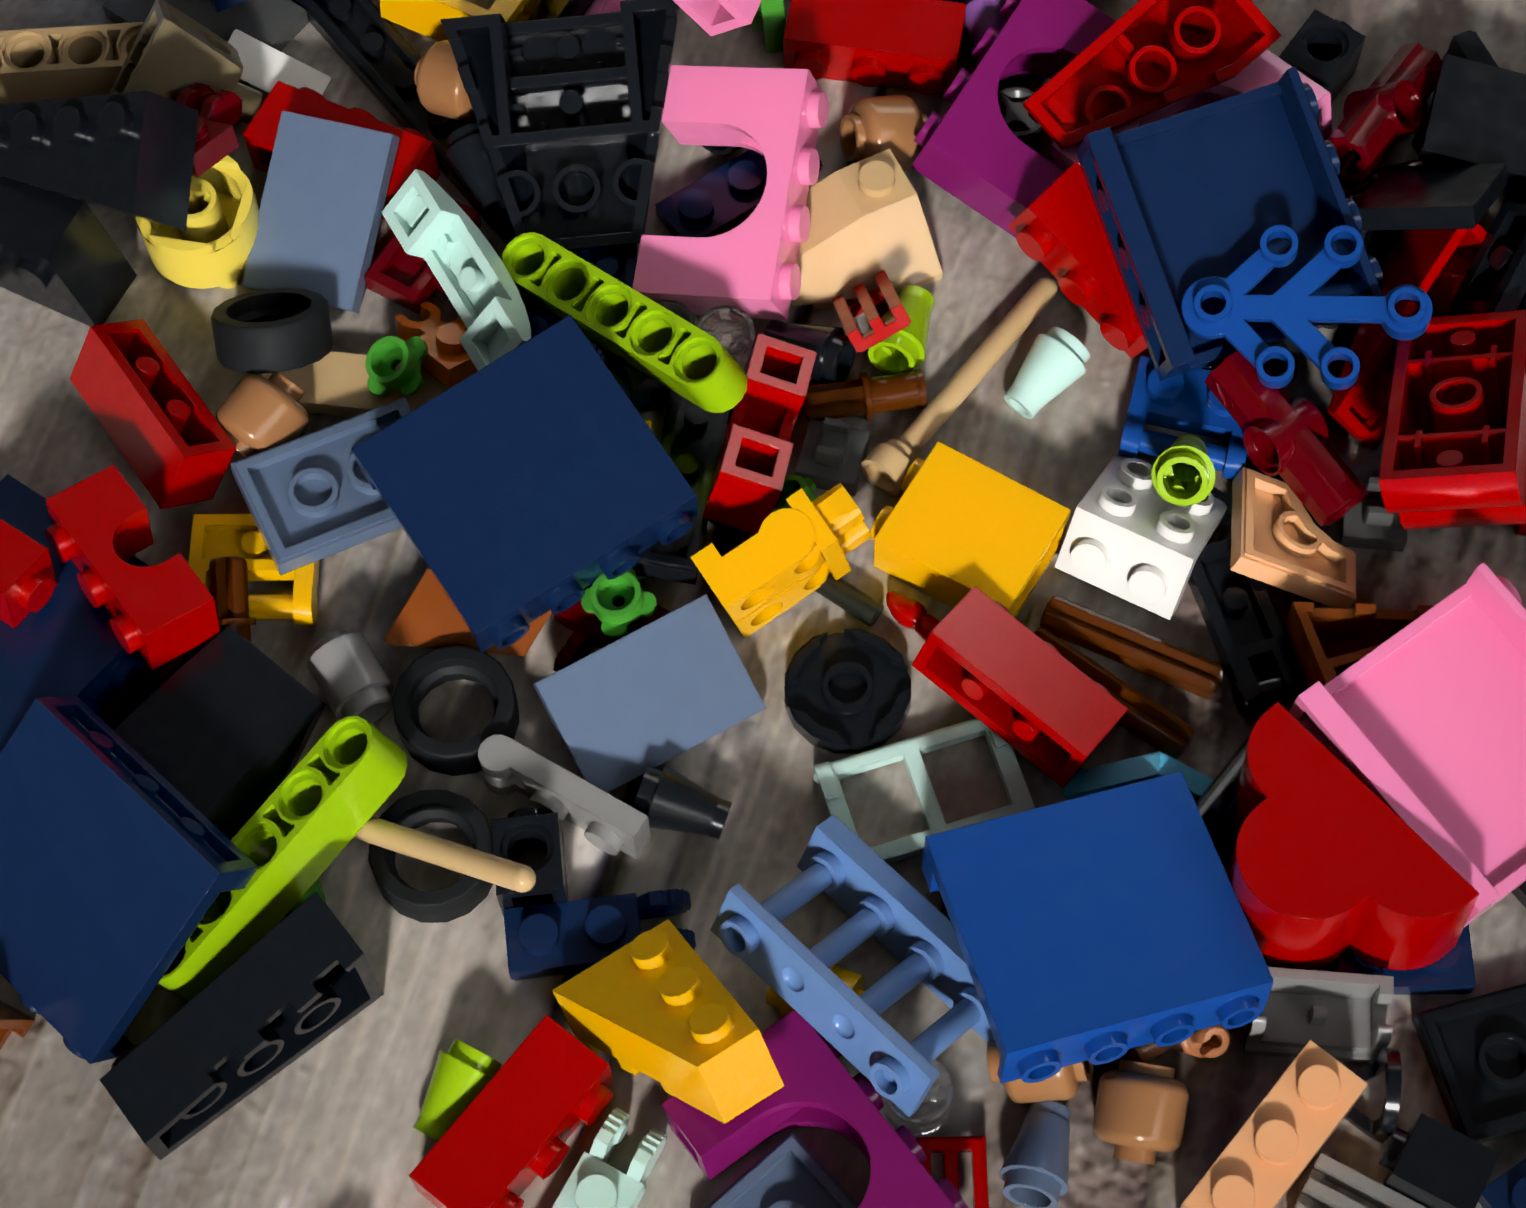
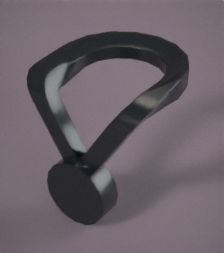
M1392 1048L1381 1049L1374 1063L1354 1072L1367 1082L1385 1071V1097L1380 1118L1372 1121L1354 1107L1344 1117V1119L1367 1136L1380 1143H1384L1392 1135L1396 1127L1400 1107L1402 1084L1401 1058L1398 1049Z

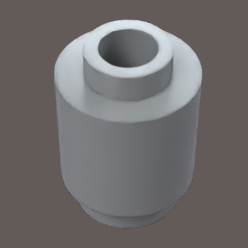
M339 630L324 636L313 647L314 653L310 657L307 667L338 719H343L347 716H359L374 724L391 712L393 709V697L391 695L393 684L363 634L347 633L344 630Z

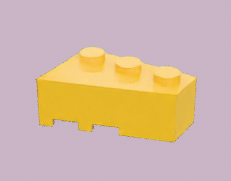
M669 919L653 929L638 935L627 945L552 990L575 1037L593 1052L599 1049L616 1058L622 1069L635 1076L642 1072L659 1081L666 1093L724 1124L784 1087V1083L759 1028Z

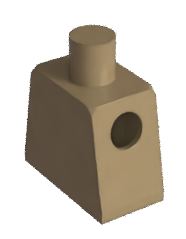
M155 0L109 94L149 91L176 102L178 94L185 88L190 89V85L202 83L210 85V88L215 93L216 91L220 92L221 89L236 92V95L243 100V114H241V120L239 121L246 124L252 121L259 110L262 100V93L238 82L243 72V65L238 51L230 43L165 0Z

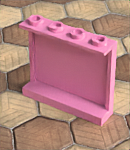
M1483 562L1475 568L1464 585L1324 686L1318 681L1298 695L1289 711L1296 720L1480 893L1464 928L1526 881V609L1522 606L1521 597L1512 583L1502 576H1496Z

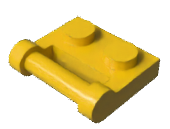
M193 514L188 564L209 592V563L211 559L231 556L241 557L247 562L248 581H294L293 594H248L249 618H256V620L293 619L296 626L316 625L318 617L317 587L320 560L280 575L251 514Z

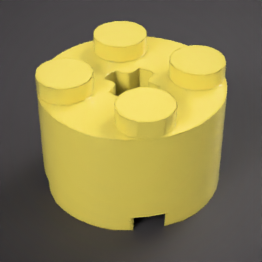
M227 155L199 177L192 176L186 231L135 217L150 258L162 278L189 288L207 289L221 287L231 289L239 286L243 281L248 255L257 235L260 207L249 178L240 169L239 164Z

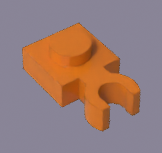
M430 302L420 304L421 321L419 322L411 321L401 313L395 316L396 337L404 341L413 336L423 339L427 343L428 353L422 359L421 367L446 387L451 388L478 371L459 341L467 331L460 317L445 323L442 321L440 309Z

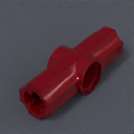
M1419 42L1401 46L1369 88L1354 91L1347 96L1343 109L1344 119L1327 139L1334 145L1339 157L1340 174L1338 176L1347 183L1365 180L1398 136L1413 133L1420 129L1424 117L1423 104L1434 91L1439 67L1442 62L1437 51L1428 50Z
M1238 351L1226 357L1217 368L1210 372L1205 384L1244 431V447L1253 464L1268 476L1279 474L1320 526L1325 524L1331 525L1345 516L1363 500L1368 493L1367 489L1327 442L1329 435L1324 417L1310 401L1303 397L1292 399L1284 388L1270 389L1262 385L1256 376V369ZM1264 365L1263 370L1265 371V373L1269 376L1274 377Z

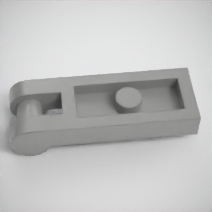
M502 734L492 735L480 744L478 749L479 762L483 769L486 784L494 793L505 795L518 791L530 798L528 802L532 808L542 809L546 813L558 812L560 824L565 818L584 829L586 839L610 855H617L621 850L638 860L651 841L647 815L512 738Z

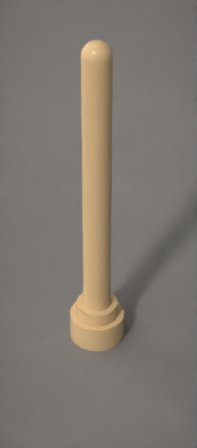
M1049 276L1040 277L898 440L890 439L887 443H878L861 462V470L874 487L890 496H898L902 492L901 485L909 467L917 458V454L1055 297L1058 285L1053 278Z
M374 816L354 836V839L516 892H528L536 883V874L527 865Z

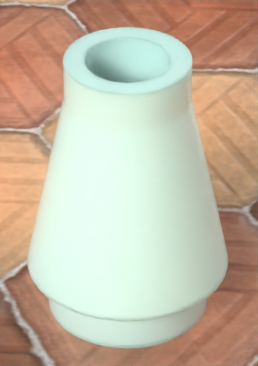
M1053 326L1047 334H1038L1012 386L1005 393L1004 400L1021 416L1033 419L1042 407L1086 373L1084 364L1090 358L1089 351L1075 336L1060 327Z

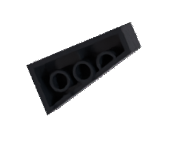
M149 91L0 104V177L186 231L199 111Z
M0 177V287L88 326L104 324L137 274L85 201Z
M315 892L146 1040L119 1055L111 1065V1070L100 1081L145 1145L159 1160H162L383 996L384 993L363 951L320 895Z

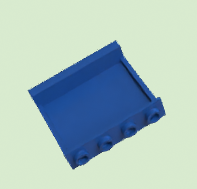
M1182 771L925 836L922 872L930 893L939 890L1001 1055L997 1074L1001 1084L1017 1079H1022L1026 1083L1043 1081L1057 1074L1062 1067L1087 1060L1094 1065L1106 1064L1122 1057L1128 1049L1153 1042L1160 1047L1172 1046L1188 1039L1195 1031L1220 1024L1225 1029L1238 1028L1254 1021L1260 1013L1264 1012L1274 980Z

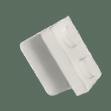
M1113 457L1077 505L1054 568L1170 620L1179 605L1196 560L1222 521L1227 506L1223 501L1215 498L1212 493L1194 505L1179 506L1171 504L1156 492L1151 479L1153 467L1151 464L1137 458Z

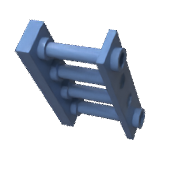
M833 814L816 826L797 865L803 873L761 904L742 886L736 884L729 889L710 930L722 941L725 948L731 954L739 957L857 1068L872 1083L875 1090L881 1096L889 1099L909 1118L918 1110L940 1073L931 1064L935 1058L971 1028L987 1043L988 1041H995L951 921ZM823 891L847 912L851 918L811 949H808L781 922ZM872 936L901 963L858 996L830 968ZM922 982L951 1009L912 1042L908 1043L880 1015Z

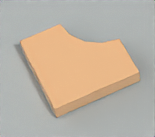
M1242 467L1232 482L1230 570L1332 608L1348 609L1356 600V553L1335 542L1313 522L1303 503L1285 482Z

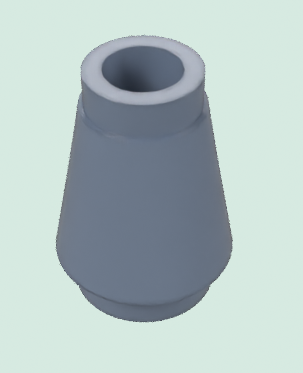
M1051 1100L1031 1103L1029 1113L1026 1115L1000 1170V1177L1005 1182L1003 1194L1011 1202L1025 1208H1056L1059 1197L1068 1192L1069 1122L1071 1111L1066 1106Z

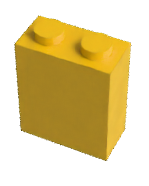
M938 441L926 460L918 457L909 467L901 485V490L904 491V494L896 506L892 508L886 505L878 514L870 531L872 536L870 539L874 540L873 566L952 608L976 586L992 600L1002 604L1016 618L1063 544L1067 534L1071 510Z

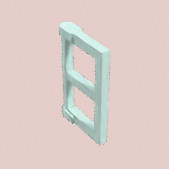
M977 718L836 761H826L813 765V779L818 785L829 817L834 814L858 836L839 780L895 762L904 761L928 830L871 847L887 864L924 853L925 836L1035 809L1013 747ZM985 735L1010 805L946 824L921 754Z

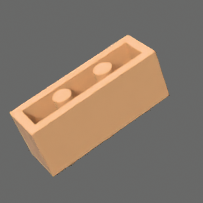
M1309 1040L1185 1199L1180 1208H1275L1357 1102L1368 1083L1312 1040Z

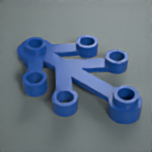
M1285 225L1271 226L1262 234L1260 248L1226 279L1210 276L1194 282L1185 292L1181 305L1183 320L1191 332L1205 339L1224 337L1256 369V376L1259 382L1270 389H1280L1291 382L1295 370L1294 358L1283 347H1269L1247 322H1272L1320 370L1321 379L1325 385L1334 390H1345L1353 386L1358 379L1360 370L1358 356L1348 348H1336L1311 323L1381 324L1384 331L1390 337L1401 341H1409L1424 334L1430 325L1433 305L1429 295L1423 289L1414 285L1394 287L1386 296H1311L1341 268L1352 267L1360 260L1363 238L1358 230L1347 225L1337 226L1330 230L1324 241V249L1273 295H1247L1275 267H1286L1297 257L1299 242L1294 230ZM1282 238L1290 243L1291 248L1285 254L1276 255L1268 250L1267 245L1273 239ZM1338 239H1348L1355 245V250L1349 255H1338L1332 250L1331 245ZM1216 297L1225 303V308L1218 314L1210 315L1202 310L1201 305L1206 299ZM1401 300H1411L1417 304L1419 311L1412 317H1403L1396 312L1394 306ZM1270 359H1280L1285 362L1288 369L1283 375L1272 377L1265 373L1263 366ZM1335 360H1344L1350 364L1352 372L1344 378H1337L1330 374L1328 366Z

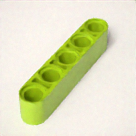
M536 232L523 233L507 244L502 253L501 260L515 285L525 296L542 305L561 319L571 315L586 338L705 411L724 413L734 408L743 399L748 383L745 371L714 336L542 234Z
M347 716L333 724L233 837L231 842L254 862L258 869L245 888L219 893L158 984L190 1001L277 926L399 786L405 777L408 766L407 756L403 749L375 726L359 716Z

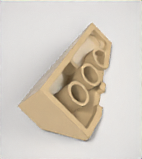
M890 148L839 169L809 187L806 206L810 212V232L805 243L800 242L797 264L801 271V288L798 298L791 300L790 307L812 305L813 310L833 308L832 299L843 294L846 300L857 299L853 287L864 282L868 291L878 287V283L874 275L883 270L888 275L898 296L906 286L916 285L924 287L942 279L941 265L917 192ZM696 315L701 324L747 319Z

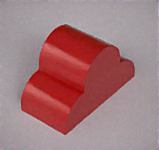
M1526 310L1432 317L1428 329L1420 337L1409 341L1398 340L1378 480L1386 511L1388 513H1398L1404 530L1526 524Z
M1279 702L1275 703L1258 719L1249 737L1233 803V818L1238 837L1228 878L1267 966L1313 970L1332 962L1347 949L1370 964L1391 970L1419 969L1431 965L1444 957L1456 946L1480 893Z

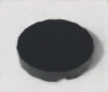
M844 629V633L828 635V632L817 635L812 637L794 653L787 668L784 687L786 711L793 727L814 746L835 754H859L884 745L902 728L910 710L911 679L907 672L908 668L901 653L883 637L862 629Z

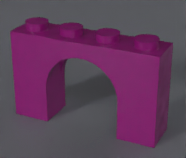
M1007 0L999 11L1000 15L1008 19L1001 31L990 25L971 56L980 61L974 72L971 74L962 68L942 97L952 104L945 116L942 117L933 111L914 139V142L922 146L923 149L911 165V168L1015 238L1016 235L1009 229L1008 225L1065 170L1026 145L1010 130L1000 111L998 85L1001 80L1018 74H1036L1051 79L1116 22V20L1086 0Z
M795 1010L761 1033L784 1083V1087L725 1124L674 1096L661 1103L670 1129L709 1181L777 1133L797 1127H818L836 1132L851 1141L862 1152L871 1168L868 1188L858 1208H968L962 1196L946 1178L936 1183L921 1163L927 1158L913 1134L904 1125H900L894 1130L879 1110L884 1107V1102L872 1083L861 1072L852 1077L838 1060L843 1055Z

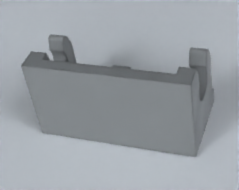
M1268 967L1274 983L1264 1012L1260 1013L1254 1021L1244 1025L1243 1054L1296 1058L1308 1041L1312 1040L1338 1061L1374 1063L1381 1049L1388 1047L1392 1037L1393 1026L1386 1025L1388 1005L1391 1004L1394 995V976Z

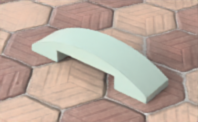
M415 169L381 213L406 254L424 258L467 328V331L459 341L479 371L531 339V328L527 311L511 275L479 228L440 185L424 171Z

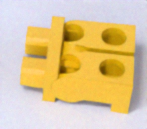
M841 482L812 502L803 489H799L786 498L790 508L779 509L770 513L763 520L757 534L722 557L713 543L690 557L745 639L816 591L826 581L829 572L836 581L850 572L851 567L845 555L872 537L863 521L864 516Z

